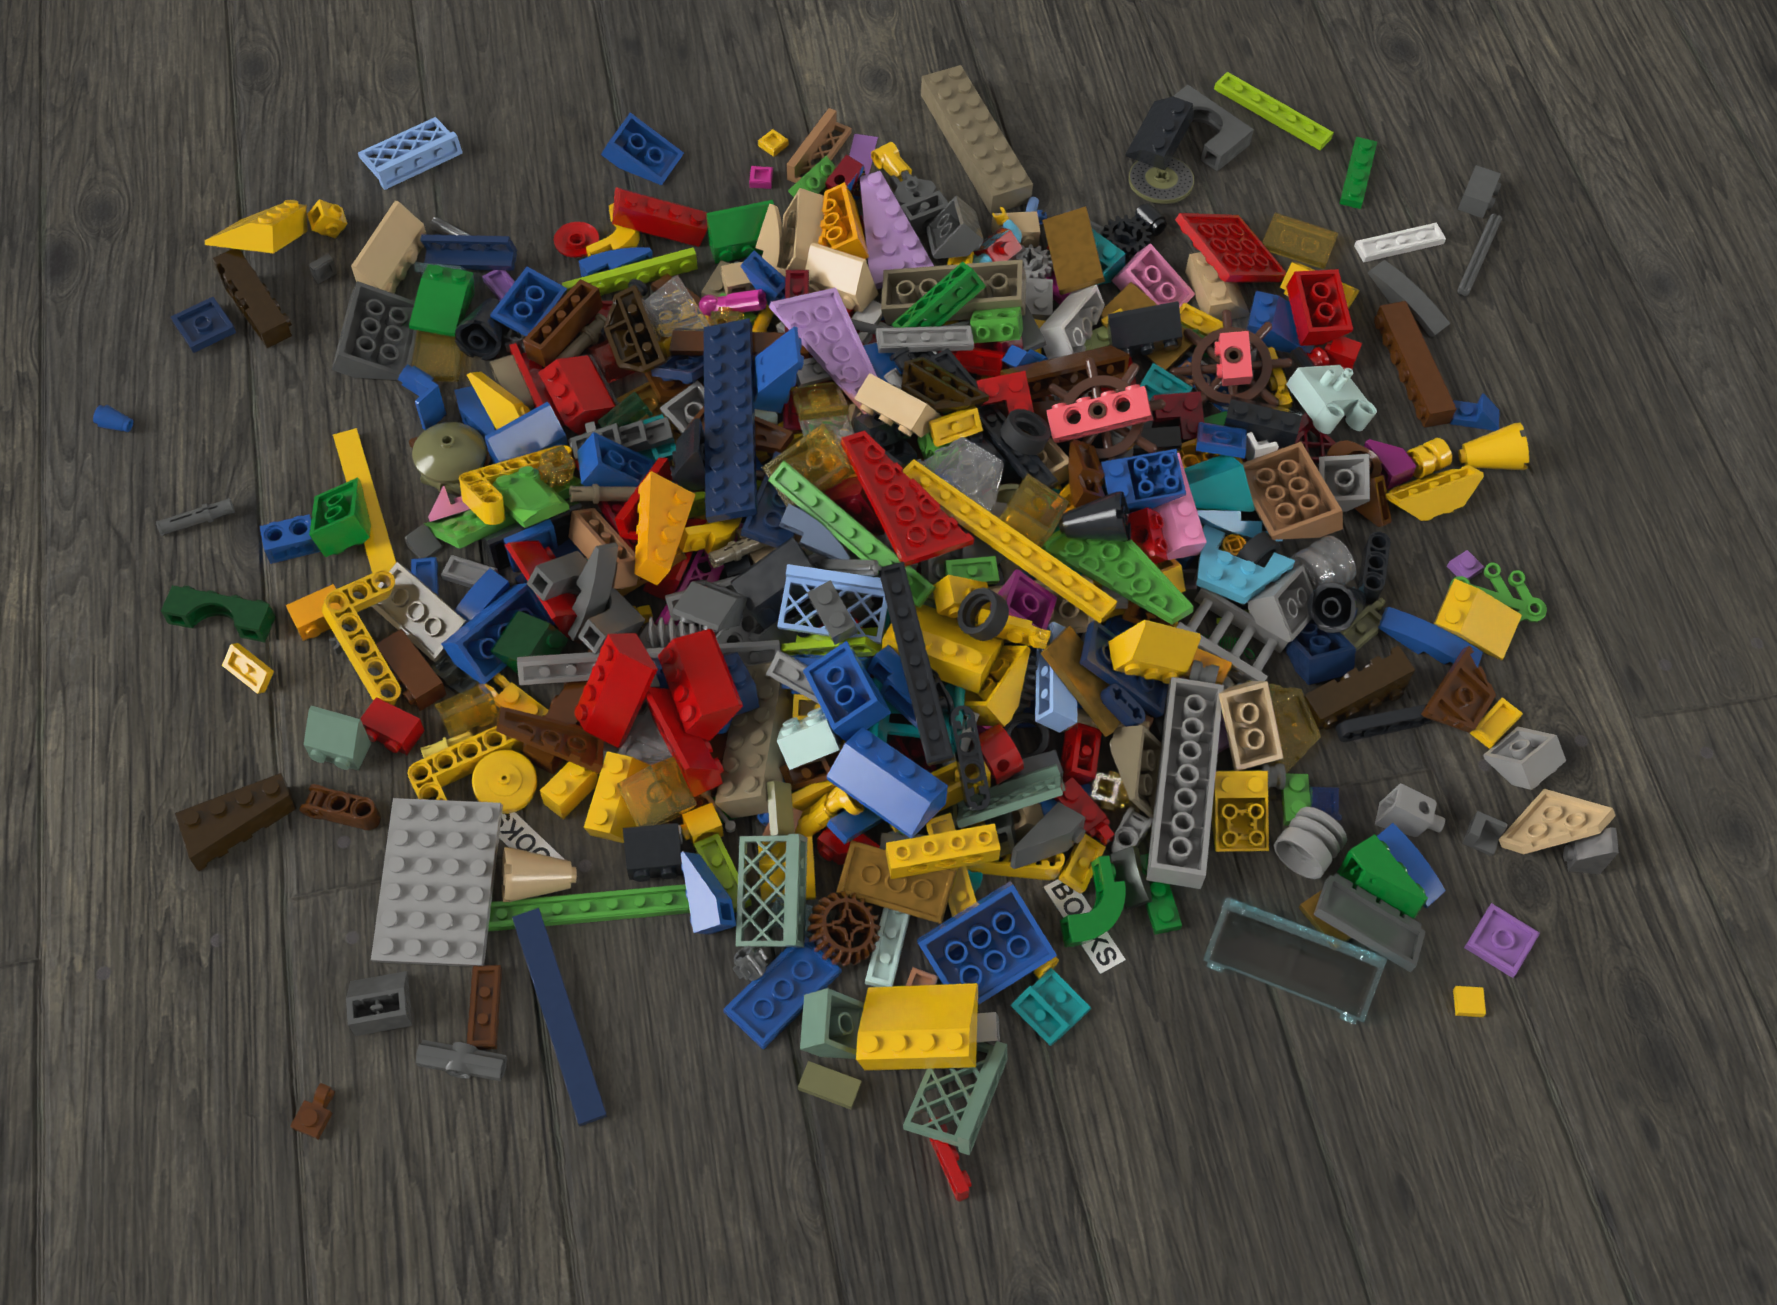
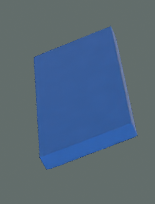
M806 936L804 948L787 947L766 967V972L760 978L752 981L723 1009L724 1013L763 1050L803 1011L804 995L827 988L842 973V969L837 964L832 965L830 958L822 960V955L824 954L822 950L814 952L816 945L809 942Z

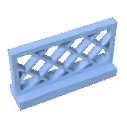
M436 117L358 152L360 159L379 179L380 185L384 190L463 154L458 136L454 132L450 133ZM434 126L437 127L435 131H427ZM411 137H417L416 140H409V139H408V138H411ZM423 137H432L430 141L422 140ZM393 145L397 146L396 149H389ZM404 146H412L411 150L403 149ZM374 154L378 155L377 158H368ZM384 155H393L391 159L383 158Z
M787 564L778 629L829 636L824 626L816 628L810 623L809 619L817 614L816 610L805 616L798 605L809 598L808 594L794 601L790 595L792 584L803 586L806 592H809L808 587L815 589L831 580L836 591H840L838 593L840 597L846 593H853L859 600L847 609L849 614L860 605H863L870 615L858 624L851 616L860 634H855L849 638L866 636L877 644H882L888 607L880 578ZM872 597L883 598L882 607L874 613L865 604ZM789 600L792 602L790 606H788ZM794 608L803 617L795 624L785 623L786 614ZM880 614V620L878 621L876 616ZM873 619L878 626L877 637L865 635L860 627Z

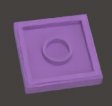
M1491 903L1464 948L1514 978L1540 933Z

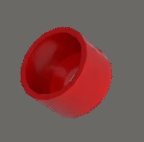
M996 724L978 734L983 760L990 770V782L996 786L1024 770V763L1017 747L1001 725ZM972 740L970 741L971 750H973L974 743Z

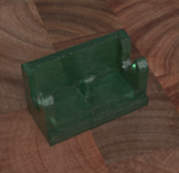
M634 391L600 418L598 423L602 428L615 423L618 427H622L639 421L646 414L649 417L654 414Z

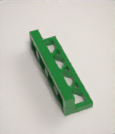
M961 262L891 325L894 328L940 327L986 286L974 269Z

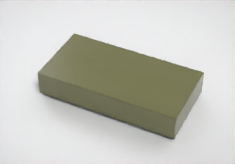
M779 781L767 782L770 835L795 834L791 784Z
M808 1061L798 1085V1090L851 1110L862 1081Z

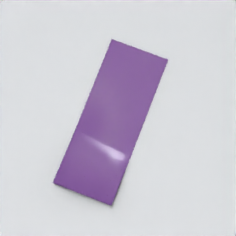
M854 134L849 156L864 165L865 175L870 173L872 165L871 151L875 150L878 137Z

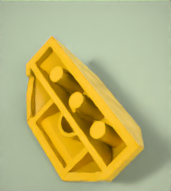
M1467 465L1461 467V469H1450L1434 473L1394 487L1385 496L1387 500L1419 520L1428 521L1435 516L1451 513L1455 509L1463 507L1484 475L1483 472Z

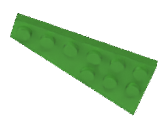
M573 475L564 476L558 481L547 484L564 500L571 497L569 496L570 486H584L581 484V479ZM469 509L424 524L435 537L460 549L517 521L505 512L504 522L497 525H488Z
M1059 530L1038 542L1040 548L1056 559L1172 625L1193 612V605L1132 539L1125 542L1067 538L1065 533L1061 534Z

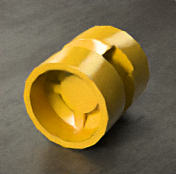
M1435 438L1406 452L1408 456L1413 458L1416 465L1413 476L1419 479L1449 466L1452 462L1451 450L1441 438Z

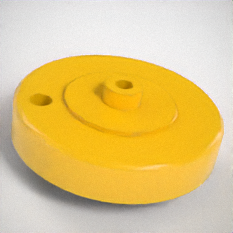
M497 750L489 753L478 762L472 775V787L478 802L501 803L503 805L502 814H509L523 809L533 799L537 789V775L533 764L523 754L513 750Z

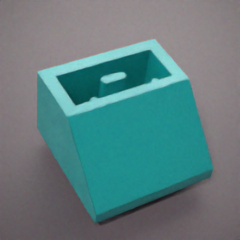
M1092 229L1105 282L1099 284L1111 283V280L1125 266V252Z

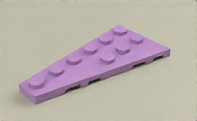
M881 171L861 176L860 192L865 242L869 258H867L868 267L876 289H880L883 286V270L934 266Z
M837 288L771 302L769 308L789 330L793 327L798 328V336L802 339V345L860 409L862 404L854 398L868 374L870 373L876 377L877 375Z

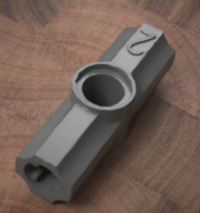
M422 1040L416 1053L417 1066L442 1070L448 1075L457 1078L468 1079L470 1076L501 1081L506 1071V1055L481 1051L467 1043L455 1042L453 1045Z

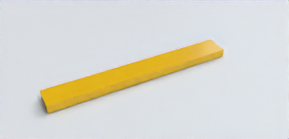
M357 428L333 434L346 482L358 477L362 484L371 523L370 538L364 542L372 573L379 570L390 571L395 565L396 559Z

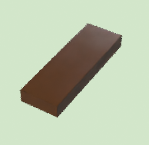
M501 965L473 966L467 1044L477 1047L478 1050L497 1049L502 979Z

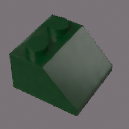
M516 611L490 652L518 674L517 657L559 655L569 639L551 623L521 611Z

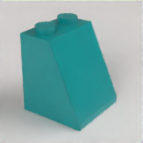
M1220 455L1184 468L1196 508L1244 512L1255 510L1244 466L1234 457Z

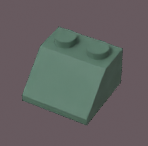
M310 706L304 739V747L309 757L319 763L326 761L344 770L351 768L359 771L371 745L361 719Z
M829 988L804 995L800 1050L819 1057L856 1059L858 1029L864 1002Z

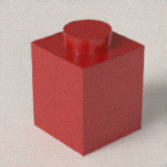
M1344 336L1328 342L1324 351L1328 355L1329 366L1341 365L1344 370L1346 368L1352 369L1362 343Z

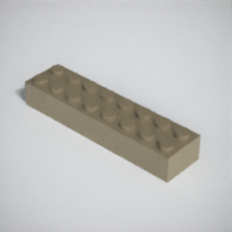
M959 65L922 76L921 96L989 213L992 215V213L1001 212L1000 207L1008 210L1027 204L1028 199L1032 196L1033 183L963 67Z

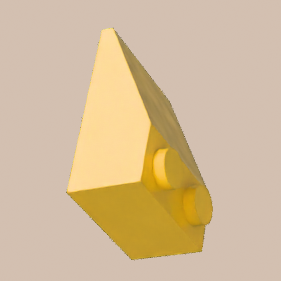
M1454 579L1434 625L1462 638L1483 651V653L1503 660L1522 615L1479 588Z
M1003 646L980 693L977 694L969 690L965 691L964 705L979 714L977 725L994 726L999 724L1005 727L1012 720L1013 714L1019 707L1030 654L1028 646Z

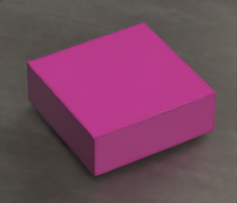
M751 166L750 188L772 189L773 167Z

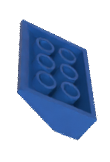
M1011 881L917 939L919 946L943 985L978 984V1005L1057 956Z

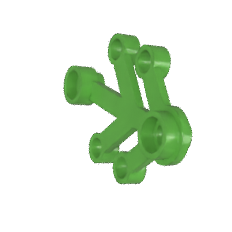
M1489 563L1484 569L1485 577L1490 579L1497 592L1470 584V581L1463 576L1454 578L1479 588L1508 607L1518 610V613L1522 615L1519 622L1525 619L1530 622H1538L1546 615L1547 608L1545 603L1539 598L1532 597L1524 583L1525 575L1519 570L1513 571L1509 575L1508 582L1516 588L1521 600L1512 597L1500 576L1501 568L1497 563ZM1488 568H1494L1496 574L1489 573ZM1513 576H1519L1520 582H1515ZM1530 606H1536L1538 612H1532Z

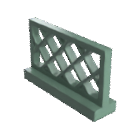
M1057 763L1005 780L996 786L992 784L989 787L990 803L983 810L972 811L967 808L964 800L958 802L959 808L956 821L960 829L1063 795V791H1066ZM977 793L970 797L971 802L975 801L977 806H980V802L984 800V797Z
M801 834L740 836L736 947L804 948L807 837ZM762 842L770 843L767 846H765ZM777 842H786V853L778 860L770 850ZM747 843H758L763 849L753 860L747 855ZM768 854L775 864L765 874L756 864ZM780 867L785 872V881L777 887L769 877ZM754 868L762 878L751 888L746 882V874ZM766 881L775 891L763 901L756 891ZM753 895L761 905L750 915L745 910V902ZM779 895L784 900V909L776 915L768 905ZM766 909L774 919L763 929L755 921V918ZM777 922L784 929L783 941H774L767 934ZM752 923L760 933L752 941H744V930ZM763 937H765L768 941H760V940H761Z
M996 1041L995 1046L987 1043H977L976 1051L987 1053L985 1060L976 1063V1067L963 1068L959 1071L949 1068L951 1074L937 1079L934 1073L936 1068L927 1069L905 1119L903 1129L958 1146L960 1153L970 1155L1007 1063V1044ZM973 1072L977 1078L976 1083L964 1087L960 1077ZM955 1080L960 1090L946 1095L941 1085ZM937 1087L941 1098L927 1103L924 1097L925 1092ZM964 1096L967 1106L954 1111L950 1101ZM946 1104L950 1114L936 1119L931 1109ZM926 1111L932 1120L924 1125L913 1123L915 1116ZM954 1120L958 1128L955 1135L943 1132L940 1125Z

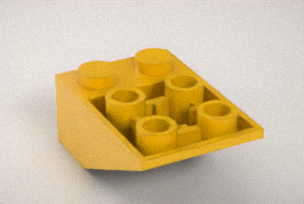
M1216 771L1211 817L1216 852L1269 851L1268 771Z

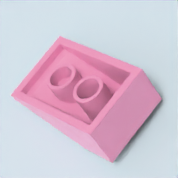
M1151 243L1137 252L1111 280L1120 291L1132 282L1157 305L1178 301L1180 308L1183 303H1188L1195 295L1193 290Z

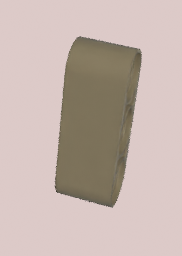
M513 355L490 361V367L496 383L522 401L530 411L535 409L530 392Z

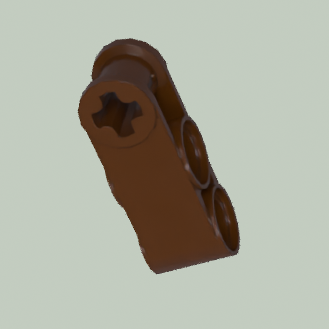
M317 784L310 785L308 798L305 804H302L299 808L301 813L310 818L323 819L363 830H372L381 822V815L370 798L329 789ZM345 805L344 808L337 810L340 806ZM370 811L366 816H362L365 812Z

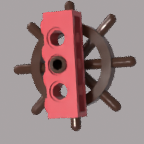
M1088 357L1085 360L1088 378L1079 382L1069 392L1056 384L1049 385L1048 391L1063 400V403L1055 404L1052 406V409L1046 410L1051 436L1056 444L1067 441L1070 445L1072 439L1078 440V438L1084 437L1082 442L1092 444L1098 433H1100L1104 448H1095L1099 461L1115 460L1127 453L1135 444L1149 453L1157 451V446L1142 437L1141 434L1144 422L1153 420L1151 411L1163 409L1165 401L1158 399L1149 402L1145 386H1130L1139 371L1138 364H1131L1123 378L1119 379L1112 376H1098L1094 358ZM1101 388L1114 389V391L1102 393ZM1087 392H1092L1093 399L1091 397L1081 398ZM1121 402L1130 403V407L1117 409ZM1075 413L1081 415V419L1071 421V415ZM1110 430L1123 436L1124 439L1113 446Z

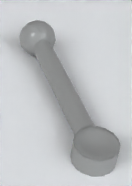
M708 790L702 793L701 796L713 804L717 814L725 823L726 831L734 832L736 829L735 822L729 821L720 807L715 804L714 799L711 797V791Z

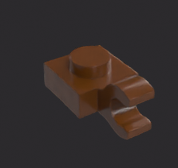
M320 1083L315 1091L313 1102L303 1101L290 1127L293 1130L319 1140L333 1114L326 1108L332 1100L335 1091L331 1090L330 1086Z

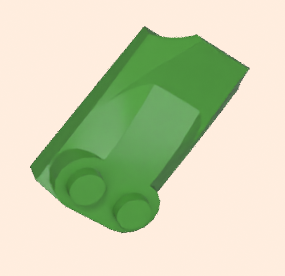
M531 466L522 467L518 472L510 475L500 476L493 483V486L503 496L505 512L524 528L570 509L569 504L541 480L539 471Z

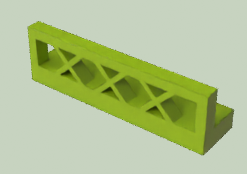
M878 627L863 628L862 631L865 635L877 637ZM810 634L803 638L797 635L796 643L782 644L781 651L789 656L796 654L826 655L847 641L857 657L874 656L881 651L882 644H877L868 637L863 636L847 638L834 645L830 636Z

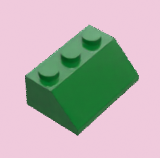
M773 200L706 213L708 241L715 264H718L720 261L729 262L747 258L753 251H756L759 255L763 254L764 251L755 247L769 204L774 205Z

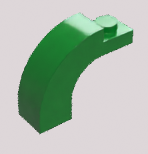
M1109 855L1099 856L1091 862L1096 888V900L1090 912L1067 915L1060 920L1065 948L1093 941L1107 932L1121 915L1126 896L1125 881L1114 882L1116 871Z

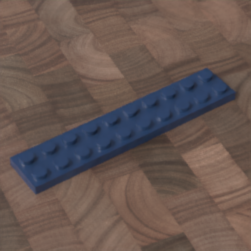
M750 318L704 327L705 509L708 523L758 514L752 323Z

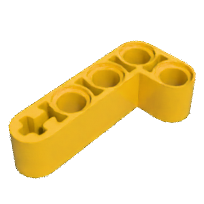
M981 821L961 829L983 826L985 822ZM1063 853L1040 860L1039 865H1036L1037 862L1013 869L1010 867L1012 854L1002 856L1004 860L1001 862L991 861L968 865L967 870L989 875L1055 880L1059 878L1062 872L1065 857Z

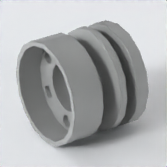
M1304 807L1298 811L1295 818L1291 820L1289 827L1285 828L1274 844V849L1279 859L1288 868L1306 878L1318 879L1321 878L1330 866L1332 858H1335L1345 846L1347 836L1342 826L1327 813L1313 807Z

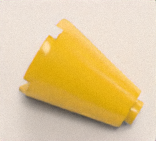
M1513 423L1464 443L1462 449L1458 450L1460 463L1474 468L1528 469L1525 463H1529L1526 436L1522 437L1520 434V430H1524L1521 423Z

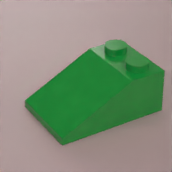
M428 264L420 281L409 329L455 337V330L463 321L474 296V273Z
M358 477L314 496L309 535L325 558L332 554L338 555L346 548L355 544H363L370 538L371 523L362 484Z

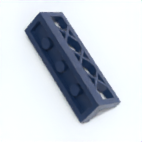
M421 234L420 241L426 248L424 261L426 267L430 264L452 269L514 271L517 249L509 236Z

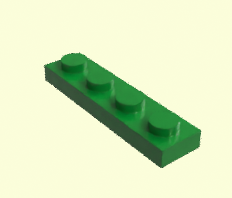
M1356 137L1339 204L1361 209L1377 141Z

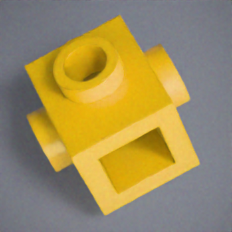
M320 199L307 214L312 231L332 238H336L348 224L342 207Z

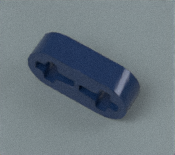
M1115 683L1102 690L1101 700L1103 704L1124 726H1138L1145 721L1143 708L1122 686Z

